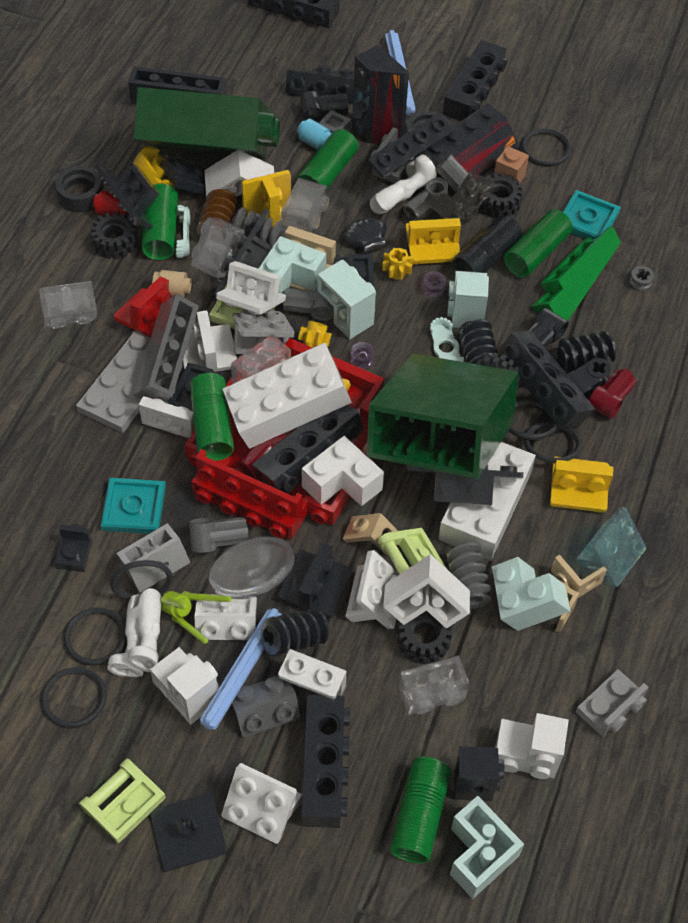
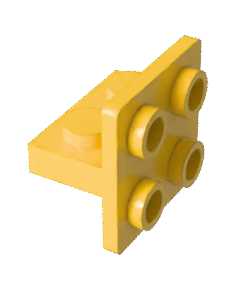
M289 170L241 182L243 207L246 208V216L250 211H254L256 215L257 213L262 214L264 209L269 211L267 219L269 217L273 218L272 226L277 221H280V219H283L282 210L291 207V174Z
M460 218L409 221L406 224L409 253L410 256H413V264L452 262V259L460 252Z
M580 459L569 461L557 460L556 463H553L550 505L553 507L605 513L608 505V490L613 478V467L605 462Z

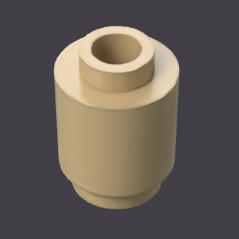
M161 270V272L154 273L152 283L160 276L169 280L170 297L175 294L185 297L186 293H190L191 278H187L186 272Z

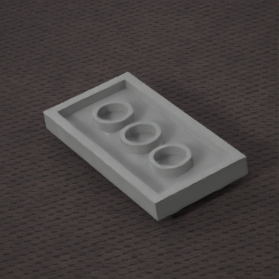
M136 330L133 332L77 403V412L124 433L140 412L139 403L141 399L133 396L149 346L150 337Z

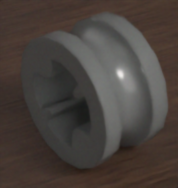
M645 266L635 267L629 280L630 286L637 291L649 290L654 279V272Z

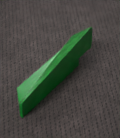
M613 226L607 227L597 239L593 240L589 237L583 240L541 282L546 293L531 305L533 311L540 314L545 308H548L565 320H569L620 245V240Z

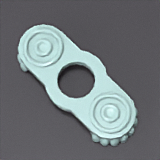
M177 205L179 223H183V240H177L176 257L183 258L188 257L190 253V210L188 207Z
M442 317L433 320L430 331L434 343V353L438 358L464 362V357H460L459 343L454 339L452 333L453 323L450 320L447 321V318L443 319ZM449 343L454 349L452 352L445 353L439 349V345Z

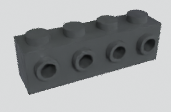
M175 294L161 305L133 396L142 399L143 396L151 399L156 398L163 402L169 401L175 393L179 373L182 369L184 355L189 345L191 331L195 324L199 308L197 304Z

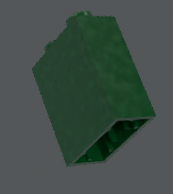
M142 87L137 89L134 139L148 146L228 155L239 150L250 156L266 158V147H278L280 118L275 117V112H270V109L260 98Z
M412 353L369 404L367 457L479 479L514 422L519 372Z

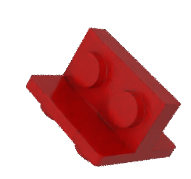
M160 276L147 289L142 288L114 314V320L151 338L160 307L170 299L169 280Z

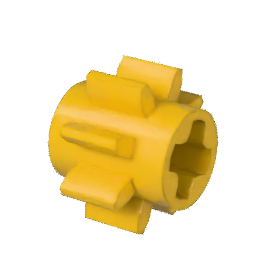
M393 248L389 254L384 253L382 271H388L389 278L403 279L406 274L411 275L413 256H408L406 249Z
M308 321L307 327L302 326L300 328L298 339L304 340L303 344L312 348L323 343L328 347L332 334L326 332L327 325Z

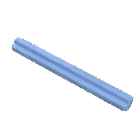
M390 30L389 33L385 34L388 53L406 69L398 33ZM408 80L406 116H411V113H415V105Z
M273 608L266 611L202 715L200 723L205 726V729H217L264 651L261 629L267 618L282 615L277 609Z

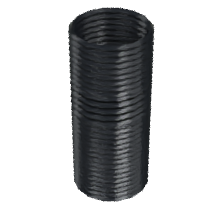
M507 215L498 217L452 259L454 272L485 273L523 236L518 222Z

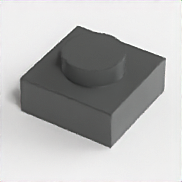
M331 110L319 124L330 129V133L337 129L347 131L351 126V119Z

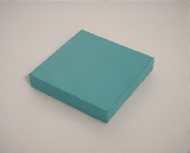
M576 190L563 212L572 222L573 230L571 234L584 239L591 237L594 240L607 227L613 226L621 207Z
M109 478L101 522L102 531L150 534L159 529L166 482Z

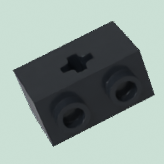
M459 746L454 767V800L472 801L477 796L483 801L493 800L495 790L500 791L501 779H504L505 770L504 760L499 759L498 748Z

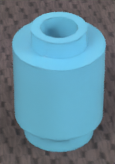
M312 119L302 121L297 129L298 139L316 150H319L332 134L330 129Z

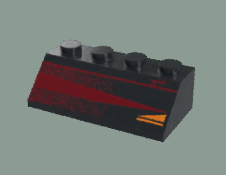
M379 45L355 56L352 130L366 143L381 144L384 135H388L393 127L398 129L397 139L405 133L409 71Z
M487 103L455 125L452 134L420 155L427 156L436 168L445 157L451 154L465 171L476 180L496 166L497 159L507 146L518 150L520 145L506 116ZM436 171V173H437V178H442V177L439 175V173ZM470 182L465 183V184L462 186V189H464L466 186H468V185L471 184V183H470ZM448 184V192L453 196L457 194Z

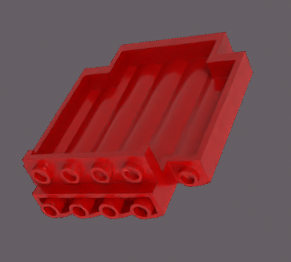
M289 338L275 360L250 350L226 387L310 350L312 347ZM332 356L341 378L350 382L351 386L347 392L352 403L348 405L359 412L364 431L351 442L367 456L369 404L384 388L385 378ZM230 408L229 414L234 452L229 457L215 461L208 458L206 451L203 449L197 454L195 431L185 443L186 458L193 466L197 467V474L192 480L195 498L204 504L218 505L220 510L227 515L242 516L253 527L267 528L273 536L279 539L287 538L292 540L308 514L319 524L334 525L351 497L346 491L340 489L323 504H320L302 487V482L292 491L285 493L260 482L259 478L254 479L247 476L240 469L238 462L252 448L249 449L239 434ZM296 427V428H294V429H292V430H290V431H288V432H285V434L290 435V434H291L293 431H295L298 427Z

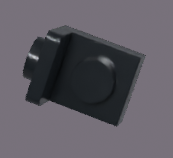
M79 524L61 525L59 530L61 542L55 559L56 569L85 572L93 543L89 529Z

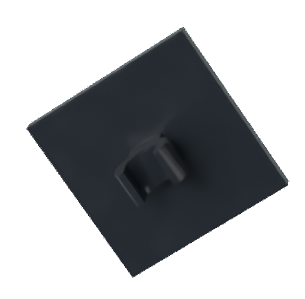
M212 792L155 808L150 813L165 872L228 854Z

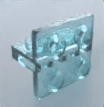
M619 507L613 516L605 521L577 557L581 567L599 570L604 566L607 569L605 574L612 586H619L646 550V545L625 507Z

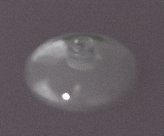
M258 537L241 542L228 549L214 562L209 573L210 585L216 594L230 596L234 600H245L261 596L277 587L288 576L294 564L293 550L289 543L276 537Z

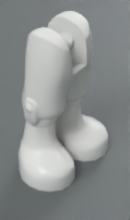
M422 154L415 161L407 164L406 173L408 179L399 180L377 193L370 200L372 211L376 214L388 212L396 204L410 198L416 190L425 187L428 181L437 178L436 169L431 160Z
M149 588L141 594L131 596L127 608L125 627L127 648L125 653L114 654L109 658L107 669L111 673L118 676L139 677L143 675L144 671L150 672V669L157 665L159 658L157 654V639L160 634L161 596L157 590Z

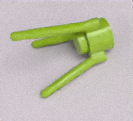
M174 591L165 593L161 598V610L171 615L173 622L180 624L204 644L208 643V639L183 619L191 610L190 601H232L230 596L196 594L187 591L181 594Z

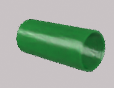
M337 129L330 135L297 176V184L303 193L312 198L322 197L358 151L359 145L356 138L350 132L343 129Z
M155 184L154 187L160 194L144 212L153 224V227L149 230L143 226L141 248L147 257L155 260H164L171 257L174 253L178 192L170 185Z
M549 210L504 254L507 268L518 277H528L572 233L573 226L569 217L560 210Z
M204 373L196 376L190 382L197 454L203 449L206 451L208 458L219 461L229 457L234 452L229 407L223 391L226 383L224 378L218 374Z
M416 757L412 760L389 851L394 856L404 861L418 864L430 861L452 771L446 763L438 759Z

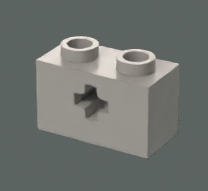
M168 523L117 553L122 565L139 560H153L166 565L172 573L191 563L180 538ZM143 566L126 571L139 592L167 577L163 570L156 567Z

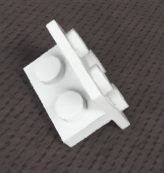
M234 261L229 264L227 288L218 292L216 299L224 301L228 306L247 309L251 314L261 315L284 302L286 295L278 292L281 276Z
M197 312L198 323L194 324V329L191 331L189 345L183 359L184 368H186L188 362L213 369L214 372L238 368L230 325L224 324L211 327L208 312Z
M374 550L367 552L364 565L357 566L345 617L351 622L377 619L387 629H394L396 618L383 607L385 584L400 574Z
M240 763L236 767L222 817L277 844L282 838L288 819L298 807L302 794L298 793L296 789Z

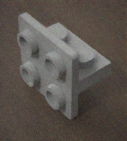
M242 310L240 313H233L232 315L236 325L234 339L235 354H248L250 350L258 354H279L289 337H294L293 328L285 315L279 311L270 310L261 315H254L247 310Z

